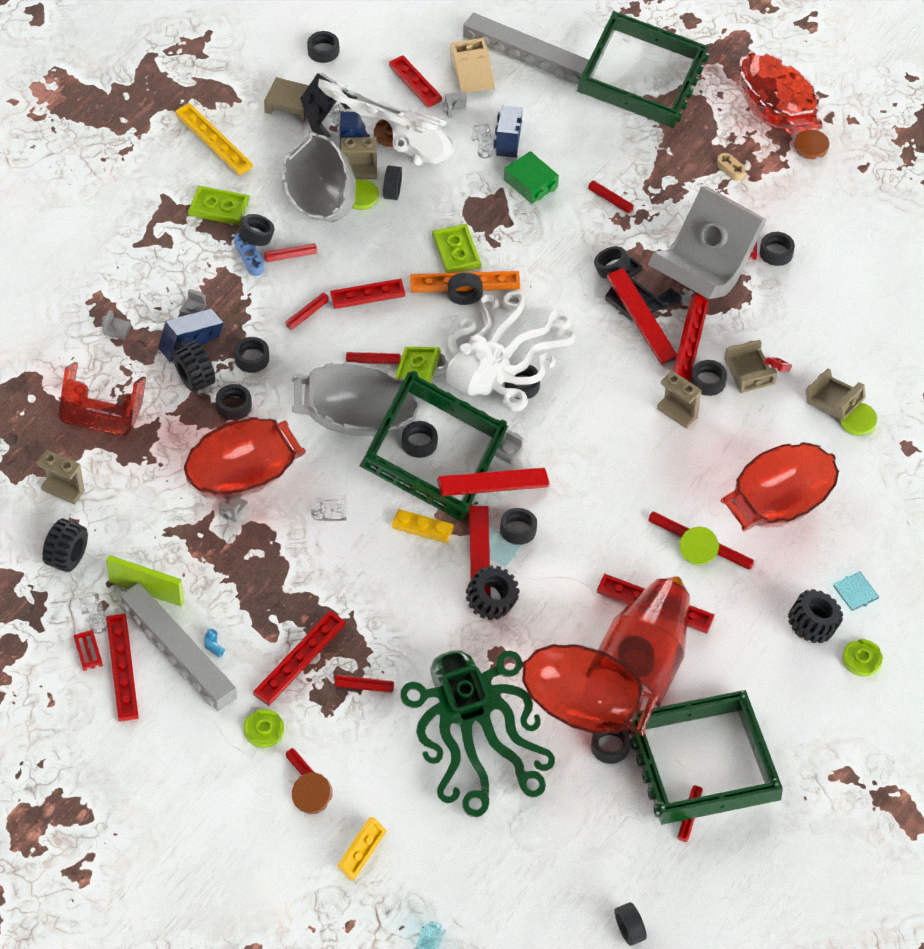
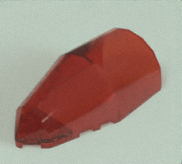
M673 576L656 579L613 619L586 672L587 677L590 678L593 670L599 667L622 672L647 687L654 695L656 706L660 707L685 655L690 594L680 577Z

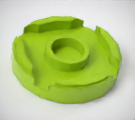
M356 180L355 203L352 208L357 210L369 209L378 202V187L369 180Z
M860 403L844 420L839 418V422L842 424V428L849 434L862 436L865 433H871L875 429L877 414L871 406Z
M697 526L690 528L681 538V554L692 565L701 566L708 562L710 563L718 554V539L713 531L706 527Z
M858 639V641H851L847 644L842 659L844 666L854 675L870 676L881 668L883 654H881L877 644L870 640Z
M259 709L246 718L244 735L253 746L260 748L271 747L282 739L284 735V721L275 711Z

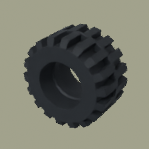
M192 341L173 351V361L176 370L185 386L191 392L195 393L215 383L214 368L207 353L199 343Z
M64 518L57 520L49 530L44 541L42 551L44 563L64 572H71L84 555L88 541L87 528Z
M491 565L488 568H481L467 585L465 593L468 595L465 598L466 601L470 602L468 604L469 608H473V613H479L480 618L483 619L487 617L488 620H493L495 617L498 620L506 616L519 598L520 589L516 588L519 584L513 580L515 576L513 574L509 575L507 569L501 570L500 566L494 568ZM484 586L495 588L499 592L501 599L496 600L489 597L485 592Z
M811 589V591L805 590L804 593L802 592L789 610L788 622L792 625V630L796 631L799 637L802 636L804 640H810L811 643H823L824 641L827 642L843 621V612L835 598L832 599L828 593L825 594L821 590L818 592L816 589Z

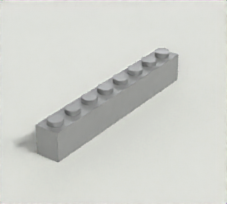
M474 12L463 24V37L469 40L484 38L487 47L576 84L579 83V79L589 59Z
M140 583L120 595L122 611L126 614L129 613L134 624L137 627L140 626L144 630L145 636L156 643L157 649L168 656L172 666H177L180 669L183 678L191 681L194 690L197 693H202L210 707L213 706L219 711L237 698L236 687Z

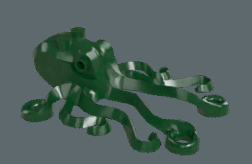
M452 650L440 654L434 658L430 668L435 688L426 689L422 684L413 681L408 682L401 689L400 698L402 703L412 709L421 707L428 698L436 697L439 699V703L428 709L419 720L416 734L419 742L437 752L436 757L432 758L427 751H424L422 753L424 759L431 764L439 763L443 758V749L440 745L427 738L425 730L429 722L436 715H440V735L451 753V763L437 787L438 798L444 803H453L460 795V790L457 787L453 789L451 796L444 795V789L452 779L461 761L460 748L450 733V727L453 723L460 725L464 749L481 782V790L469 791L462 800L463 810L470 817L477 818L482 816L489 806L488 775L477 756L472 735V725L475 721L482 726L489 745L498 754L513 763L519 786L526 796L534 798L543 794L546 787L544 777L537 771L525 772L524 764L520 757L498 740L490 719L491 712L495 709L502 712L505 719L506 732L516 745L548 757L547 764H541L540 761L535 760L534 766L536 769L548 771L555 764V757L550 750L519 736L515 726L513 711L509 704L501 697V694L505 693L523 699L525 706L520 717V723L525 730L533 732L540 727L541 719L536 714L534 715L535 723L533 725L527 723V719L533 709L530 694L514 685L491 684L493 677L498 675L508 678L514 677L522 669L523 662L517 652L511 650L502 652L497 658L496 666L483 673L476 666L472 657L461 650ZM508 658L513 659L515 662V667L512 670L506 669L503 665L504 661ZM410 690H416L419 692L420 698L418 701H412L408 698L407 693ZM529 779L538 781L539 787L536 790L532 791L527 788L526 783ZM473 798H479L481 801L480 809L474 810L470 808L469 801Z

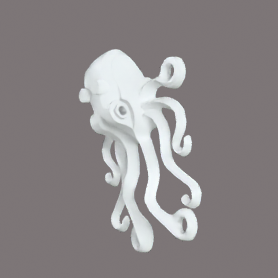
M319 79L318 87L334 100L347 104L350 109L360 115L386 120L393 130V147L397 151L412 157L411 163L421 165L423 162L435 165L446 161L453 155L454 145L451 138L446 132L439 129L440 126H446V120L428 113L423 115L412 110L405 111L381 101L376 102L360 93L347 89L349 93L355 94L358 97L355 100L343 93L341 87L347 88V84L332 79L337 82L336 85Z
M518 291L505 294L502 299V305L505 310L514 313L500 325L490 340L487 341L485 337L490 334L493 326L484 303L491 301L493 308L499 306L498 300L493 295L487 294L482 296L478 304L483 317L484 328L475 336H472L468 344H462L459 350L456 345V339L460 336L471 334L476 330V324L472 319L466 318L460 321L458 327H463L466 324H470L471 327L457 330L448 338V348L455 357L449 361L447 356L440 354L438 362L443 363V366L436 367L434 375L446 373L447 385L469 396L478 394L488 395L495 389L504 395L503 404L506 409L520 411L528 403L525 392L520 389L505 388L503 383L526 385L540 381L545 375L543 361H550L549 368H553L555 365V359L550 354H543L538 358L536 363L538 372L536 375L531 377H515V375L524 371L531 364L535 354L540 350L568 346L575 341L574 333L569 330L571 318L563 311L554 310L542 328L522 333L506 348H503L498 342L508 327L522 313L526 305L525 298ZM516 299L519 301V303L512 304L509 303V301ZM559 319L564 320L562 324H555L554 322ZM549 330L558 332V337L563 335L569 336L568 339L546 341L534 345L525 353L522 362L517 365H512L509 362V358L517 347L530 338L545 335ZM514 397H518L521 400L518 403L510 402Z

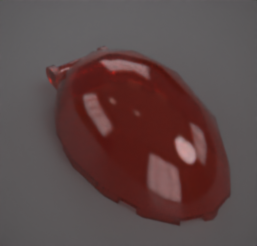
M750 51L747 56L741 57L738 67L740 91L752 113L770 128L785 131L789 134L814 128L816 130L822 129V121L816 115L820 108L819 95L815 93V87L811 81L792 65L788 67L782 63L783 60L768 53L756 55L754 51Z
M249 417V419L240 421L234 420L205 434L199 443L190 449L184 464L188 487L204 498L232 500L260 492L276 482L293 463L294 459L303 456L306 450L300 446L289 429V424L286 420L280 423L271 418L267 420L259 419L258 417Z
M806 442L791 445V443L782 444L766 450L744 467L736 479L734 491L724 496L720 501L728 507L740 523L743 532L754 526L764 528L782 527L796 522L821 505L837 485L839 470L835 463V455L827 453L820 448L821 445Z
M552 644L535 650L522 664V682L530 698L551 717L571 728L589 733L609 734L629 730L644 736L646 733L644 730L656 702L660 700L658 696L644 691L640 679L626 664L604 651L578 644ZM644 697L649 698L637 728L633 727Z

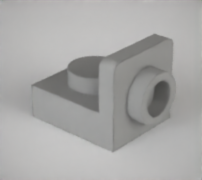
M466 92L445 94V102H442L443 111L447 112L448 118L452 117V110L466 108Z
M189 289L188 299L180 308L179 315L185 316L203 311L206 308L205 295L200 291Z
M111 310L108 311L106 316H103L101 321L104 335L125 340L132 327L131 322L115 318Z
M508 430L505 440L498 447L495 456L512 464L523 450L524 438L518 433Z
M231 494L225 503L222 501L219 503V514L224 519L237 522L247 509L248 501Z

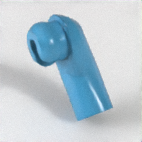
M208 629L204 636L205 647L218 657H221L225 649L217 644L218 632L215 629Z

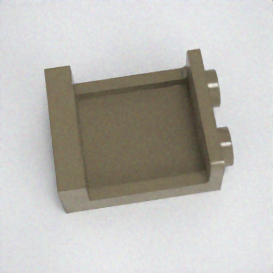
M276 77L264 100L265 113L272 114L275 108L300 115V121L304 122L306 114L300 97L309 85Z
M377 137L341 138V151L349 159L355 178L377 179Z
M761 340L748 341L744 344L732 345L726 348L724 360L740 393L776 383L777 371L775 368H770L769 365L764 363L766 358L761 350Z
M827 368L806 388L807 403L844 420L866 398L865 384L858 382L852 387L833 378L831 369Z
M671 371L661 380V385L665 387V396L657 404V409L687 429L698 418L702 390L674 371Z
M46 450L37 462L38 467L46 470L47 476L41 485V490L75 505L85 491L80 463Z

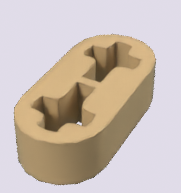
M722 153L718 156L717 166L733 180L739 181L744 178L746 169L742 163L729 153Z

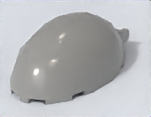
M311 130L309 135L291 153L288 152L286 154L287 157L283 163L285 166V172L283 173L285 190L288 198L299 211L313 219L333 223L346 217L355 203L356 178L349 159L340 148L328 137L318 135Z
M357 362L325 364L323 367L313 369L309 376L301 374L292 376V381L294 382V405L292 406V412L309 415L315 422L332 431L351 436H375L403 379L388 375L389 372L381 368ZM302 384H306L304 394V405H301ZM408 392L388 432L401 428L415 419L420 408V402L417 401L415 395Z

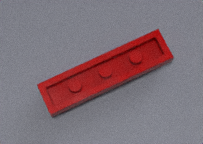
M404 55L389 62V67L427 108L442 101V96Z
M400 278L331 290L330 297L333 308L338 309L405 297V289Z

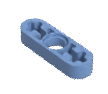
M237 233L234 237L235 247L246 269L253 276L261 275L264 272V262L254 245L247 242L244 246L243 242L240 241L243 239ZM249 251L254 253L252 256L244 255Z

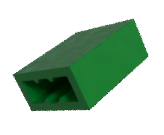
M531 151L504 168V180L531 204L541 200L545 195L555 191L558 187L559 175Z

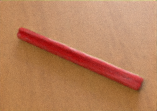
M652 511L649 515V522L680 537L690 529L655 511ZM719 543L717 555L748 570L753 567L754 559Z

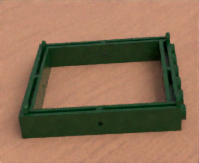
M613 11L579 79L577 92L674 128L676 121L680 122L683 112L681 110L685 111L688 100L686 99H690L694 90L692 86L696 87L699 80L697 75L702 74L704 69L703 63H707L710 55L707 53L709 46ZM615 30L693 59L672 108L592 78Z
M408 371L359 466L461 521L467 514L476 494H464L461 500L453 496H441L440 489L377 455V452L408 392L491 437L474 473L487 472L508 428L507 421L489 416L484 411L471 406L468 402L462 401L451 393L438 388L435 384L420 378L416 371Z
M746 690L628 713V721L625 722V728L631 734V747L637 752L636 761L638 767H642V779L644 784H648V797L650 801L653 800L654 815L656 818L659 817L661 825L781 800L783 787ZM738 711L765 784L669 803L644 730Z

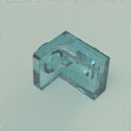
M430 921L429 924H423L415 949H439L446 929L442 928V924Z

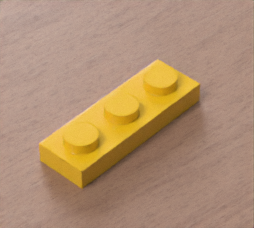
M398 509L392 523V528L448 543L453 531V524Z
M374 817L368 818L337 864V867L349 880H355L387 832Z

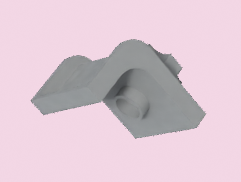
M701 186L675 241L668 249L655 251L648 265L708 299L724 297L737 283L767 219L707 186Z

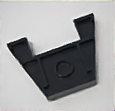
M317 73L300 97L311 130L318 135L330 138L331 135L322 122L337 101L326 95L318 87L319 79L336 85L337 82L323 73ZM341 87L347 97L357 100L358 97L355 94H351L346 88ZM341 103L345 109H350L347 104Z
M632 257L629 258L631 264L626 273L651 313L682 301V296L671 287L656 297L634 280L633 277L642 271L643 266ZM611 286L605 295V300L632 321L633 319Z

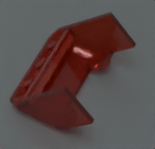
M73 362L66 366L59 406L60 420L65 424L119 436L129 434L142 407L146 377H141L135 381L132 393L125 396L123 405L88 398V386L84 382L76 380L78 362Z

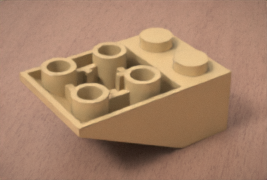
M478 38L452 42L450 44V58L460 91L470 93L495 89L485 39Z

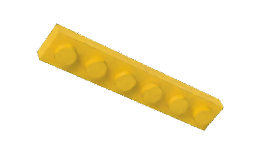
M190 103L175 111L176 116L238 176L253 168L252 162Z

